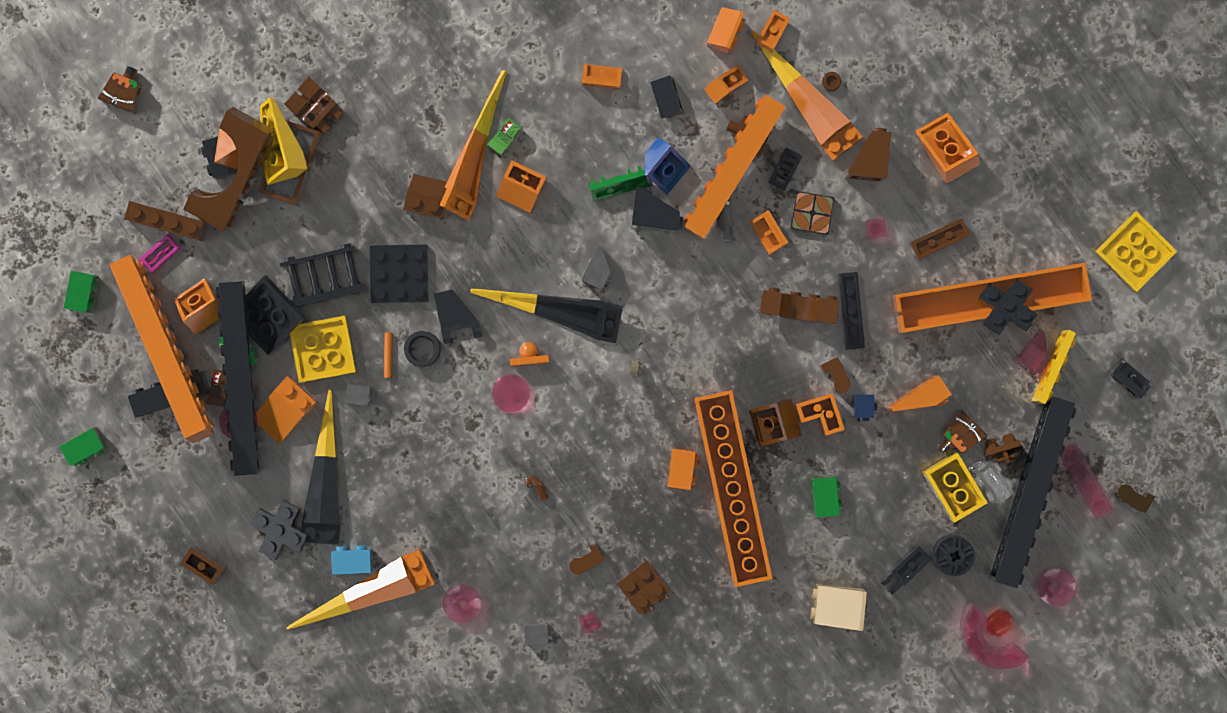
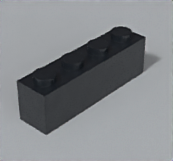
M198 369L192 370L190 379L198 387L199 393L197 396L208 395L210 388L205 373L203 371L198 372ZM160 382L151 384V388L144 390L143 387L133 390V394L128 396L135 418L171 407Z

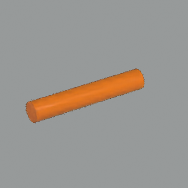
M385 333L384 378H392V333Z

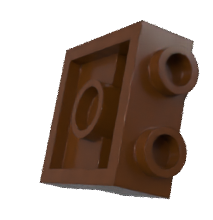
M647 560L616 583L640 615L642 613L647 615L654 609L653 604L657 601L662 603L669 597L670 589Z

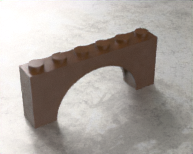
M235 107L226 111L219 127L231 138L237 150L238 170L235 179L223 191L206 192L198 188L190 193L183 210L223 232L228 227L232 228L237 218L234 216L237 211L241 210L244 204L242 199L250 191L251 185L249 183L258 173L257 165L263 161L266 155L264 150L266 146L268 147L273 140L271 134L274 130Z

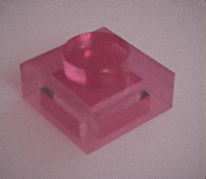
M885 217L865 220L868 240L888 236Z

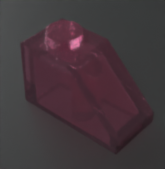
M1039 330L1015 359L1018 364L1032 375L1041 374L1047 366L1045 364L1048 360L1045 332Z

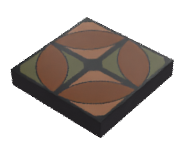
M796 191L790 229L828 235L835 197Z

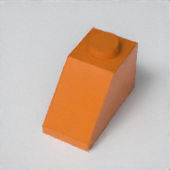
M737 65L718 76L704 89L716 104L746 84L749 79L740 66Z

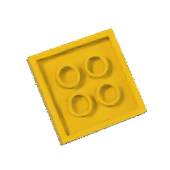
M1137 211L1095 251L1134 292H1138L1177 252Z
M346 316L299 324L290 333L299 383L356 372Z

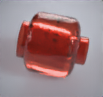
M997 609L986 617L987 625L985 628L991 636L995 634L997 637H1002L1014 628L1013 623L1015 620L1006 609L1004 611Z

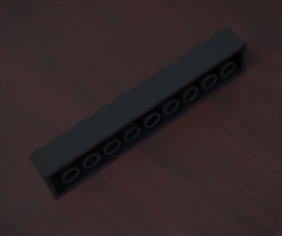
M1052 396L1050 402L1043 404L989 575V579L1014 588H1018V585H1021L1023 582L1024 574L1022 572L1024 566L1027 567L1030 560L1028 553L1030 548L1034 547L1036 541L1034 534L1041 525V512L1045 511L1047 506V500H1045L1047 492H1051L1053 487L1051 480L1053 474H1056L1059 468V463H1057L1059 455L1062 456L1064 452V438L1068 437L1071 429L1069 426L1070 419H1073L1076 414L1075 403Z

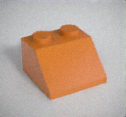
M205 278L173 299L183 322L195 335L221 319L218 317L217 310L218 306H220V300Z

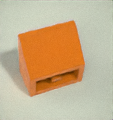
M722 7L706 46L728 54L729 50L733 51L738 37L735 35L737 32L741 33L746 20L743 18L744 12Z
M511 160L496 197L531 213L547 177Z

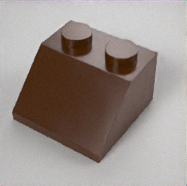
M413 174L403 210L443 220L445 208L439 205L445 194L447 181Z
M791 398L749 410L759 447L802 435Z

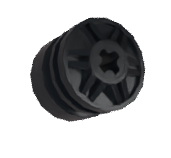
M954 534L942 535L935 540L931 547L930 556L935 568L946 575L954 577L964 575L974 565V548L963 537ZM956 551V555H958V558H954L952 560L950 554L955 553Z

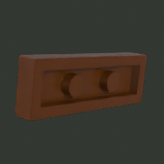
M962 218L910 242V245L917 260L971 235Z

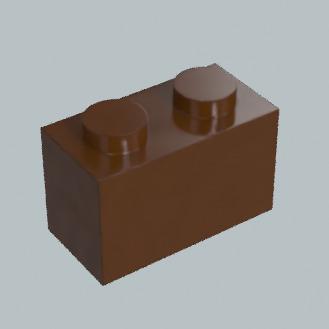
M195 546L189 549L180 563L211 585L217 583L226 569L225 565Z

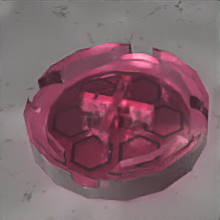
M508 374L495 382L492 397L499 409L506 412H516L527 405L530 399V388L522 377Z

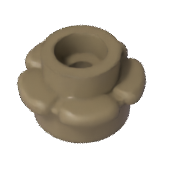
M631 359L629 375H634V377H637V374L641 375L643 363H639V359Z

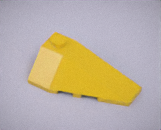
M270 97L260 105V122L274 129L271 134L273 140L265 148L266 160L262 161L267 184H274L297 177L307 169L300 145L274 98Z

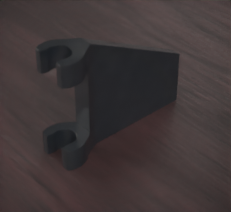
M453 290L434 293L444 344L452 343L450 331L472 327L474 338L482 336L479 322Z

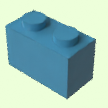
M367 545L355 546V549H348L347 546H337L336 550L331 551L332 575L371 573L373 571L372 548L367 549Z

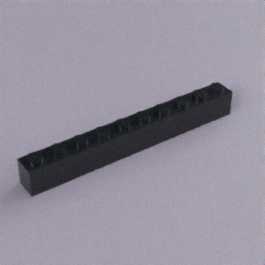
M245 281L221 282L219 287H216V296L220 298V306H218L217 310L218 317L222 319V325H219L220 337H223L221 355L225 357V364H222L223 375H226L227 383H224V394H228L225 410L226 414H229L230 421H227V432L231 433V441L228 442L229 452H232L233 460H230V470L234 471V476L254 475L260 472Z

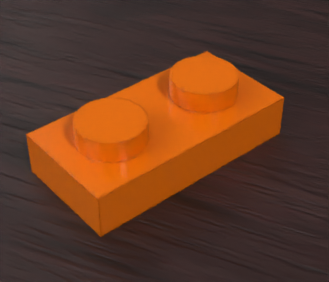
M773 10L755 44L773 52L790 18Z

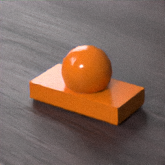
M526 342L521 345L519 350L522 358L510 359L512 367L544 364L549 362V355L537 356V346L532 342Z

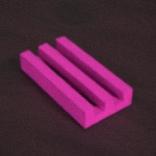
M167 234L139 260L153 274L181 250V247ZM165 242H170L150 261L146 262V259L149 256H151L157 249H159ZM172 246H174V249L172 251H170L156 265L151 267V265L156 260H158L164 253H166Z

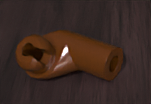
M530 475V477L525 479L528 488L535 487L540 501L549 498L544 484L536 476Z

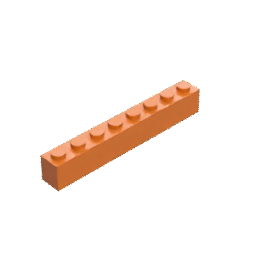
M765 95L764 99L762 97L758 99L754 106L757 108L754 115L749 114L744 122L747 125L744 131L739 130L734 138L737 141L733 148L729 146L724 154V157H726L723 164L719 162L714 170L715 178L713 181L708 180L703 188L706 190L703 197L698 196L693 204L696 207L694 212H688L683 221L686 223L684 228L703 240L786 107L768 95Z

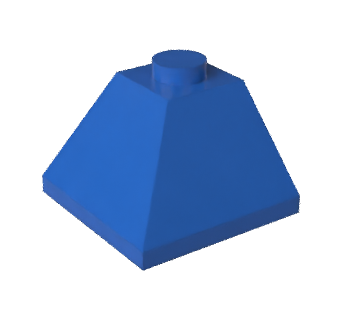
M658 137L646 151L644 174L660 190L668 195L691 165L671 145Z

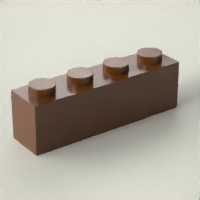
M129 201L124 220L199 241H203L207 227L206 222Z

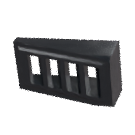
M785 148L768 183L785 191L803 156L789 148ZM786 155L796 159V162L794 163L786 159ZM782 162L792 166V169L790 170L781 165ZM780 169L788 173V177L779 173L778 170ZM775 176L785 180V183L783 184L775 180Z

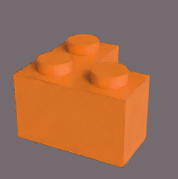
M833 393L794 404L800 423L819 418L823 433L826 436L845 430Z

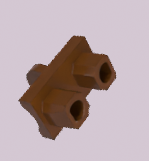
M1012 433L1002 436L1004 445L1001 446L997 445L995 439L986 440L985 457L987 461L996 458L997 464L1004 462L1005 466L1008 467L1010 466V460L1016 459L1014 453L1020 451V441H1016Z

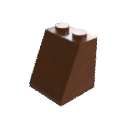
M875 128V130H872L867 135L846 171L844 178L875 182L886 180L891 132H887L885 128Z

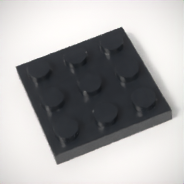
M427 244L370 246L371 303L429 302Z
M267 275L263 276L246 294L249 336L267 355H270L306 317Z

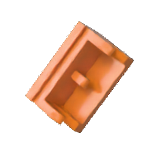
M584 64L582 85L620 89L622 68Z
M769 210L749 222L769 255L788 244Z

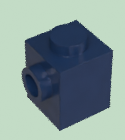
M853 394V417L858 418V421L869 422V418H874V414L878 412V404L874 402V395Z

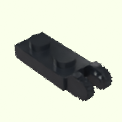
M917 545L891 570V573L881 581V584L883 586L887 585L896 576L899 582L889 590L891 595L894 594L920 572L932 558Z

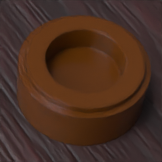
M828 72L822 78V86L827 91H836L841 85V77L836 72Z

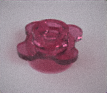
M593 611L578 618L584 633H589L591 630L600 627V622L597 621L596 613Z

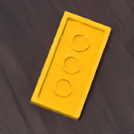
M1071 330L1060 332L1031 401L1037 404L1050 402L1054 393L1051 391L1053 385L1057 384L1061 377L1059 371L1068 361L1069 348L1072 349L1076 342L1075 332Z

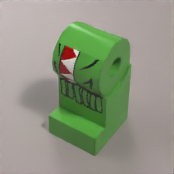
M508 118L493 139L487 144L488 147L503 156L522 127Z

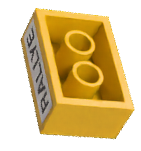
M953 453L922 471L951 522L955 523L987 504L986 499L958 453Z

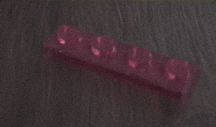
M1074 442L1065 447L1060 457L1094 518L1098 519L1112 511L1111 504L1077 443Z

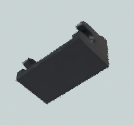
M669 75L650 82L661 119L684 114L673 76Z
M1121 358L1108 373L1138 399H1141L1152 386V382L1146 379L1124 358Z

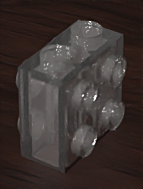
M980 460L972 466L973 470L970 473L977 486L984 490L982 494L988 502L1001 504L1014 494L1012 490L1014 488L1013 484L1008 478L1002 477L1000 474L1002 470L996 462Z

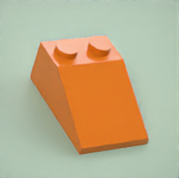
M949 113L915 131L934 167L946 184L979 166V153Z
M935 375L886 409L888 411H900L936 405L942 406L949 401L948 397L952 394L940 376Z
M287 376L255 413L256 424L278 444H281L315 407L318 401L291 376Z

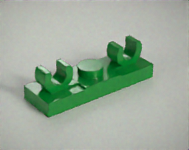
M637 166L638 172L632 173L628 169L627 175L615 176L606 181L601 176V182L594 183V180L591 179L589 187L593 201L636 190V187L643 188L649 186L647 176L644 174L645 170Z

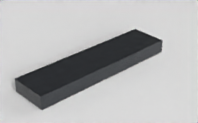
M858 272L838 274L845 350L865 348Z

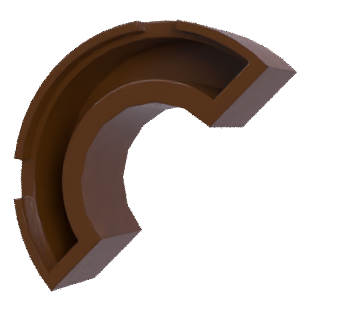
M769 287L768 290H763L760 313L801 321L837 324L840 301L837 300L836 296L826 295V298H820V295L809 294V297H803L799 292L790 291V294L780 292L779 288Z

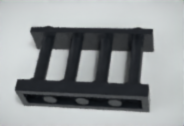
M351 243L341 245L340 249L299 259H295V256L285 258L284 262L280 263V267H288L294 296H292L293 300L290 301L298 308L367 292L366 285L364 283L360 284V281L357 280L351 252L357 251V247L351 246ZM344 254L350 283H348L349 287L341 288V285H339L332 256ZM325 258L331 283L330 291L323 292L322 289L320 290L314 264L315 260ZM302 263L307 264L313 290L311 292L312 295L306 297L301 293L295 265Z

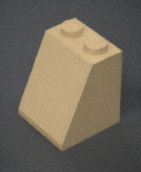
M817 584V588H813L812 600H815V608H811L810 619H813V623L817 625L863 631L867 592L861 588Z

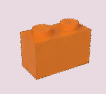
M672 448L667 487L691 490V486H695L696 475H693V469L698 466L699 456H695V451Z

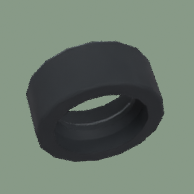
M414 332L405 341V357L415 366H431L440 356V342L430 332ZM418 338H427L433 344V354L427 360H418L412 354V344Z

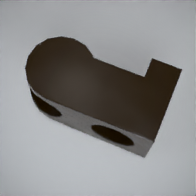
M1127 484L1118 485L1114 491L1118 500L1141 513L1147 512L1155 496L1146 492L1142 496Z

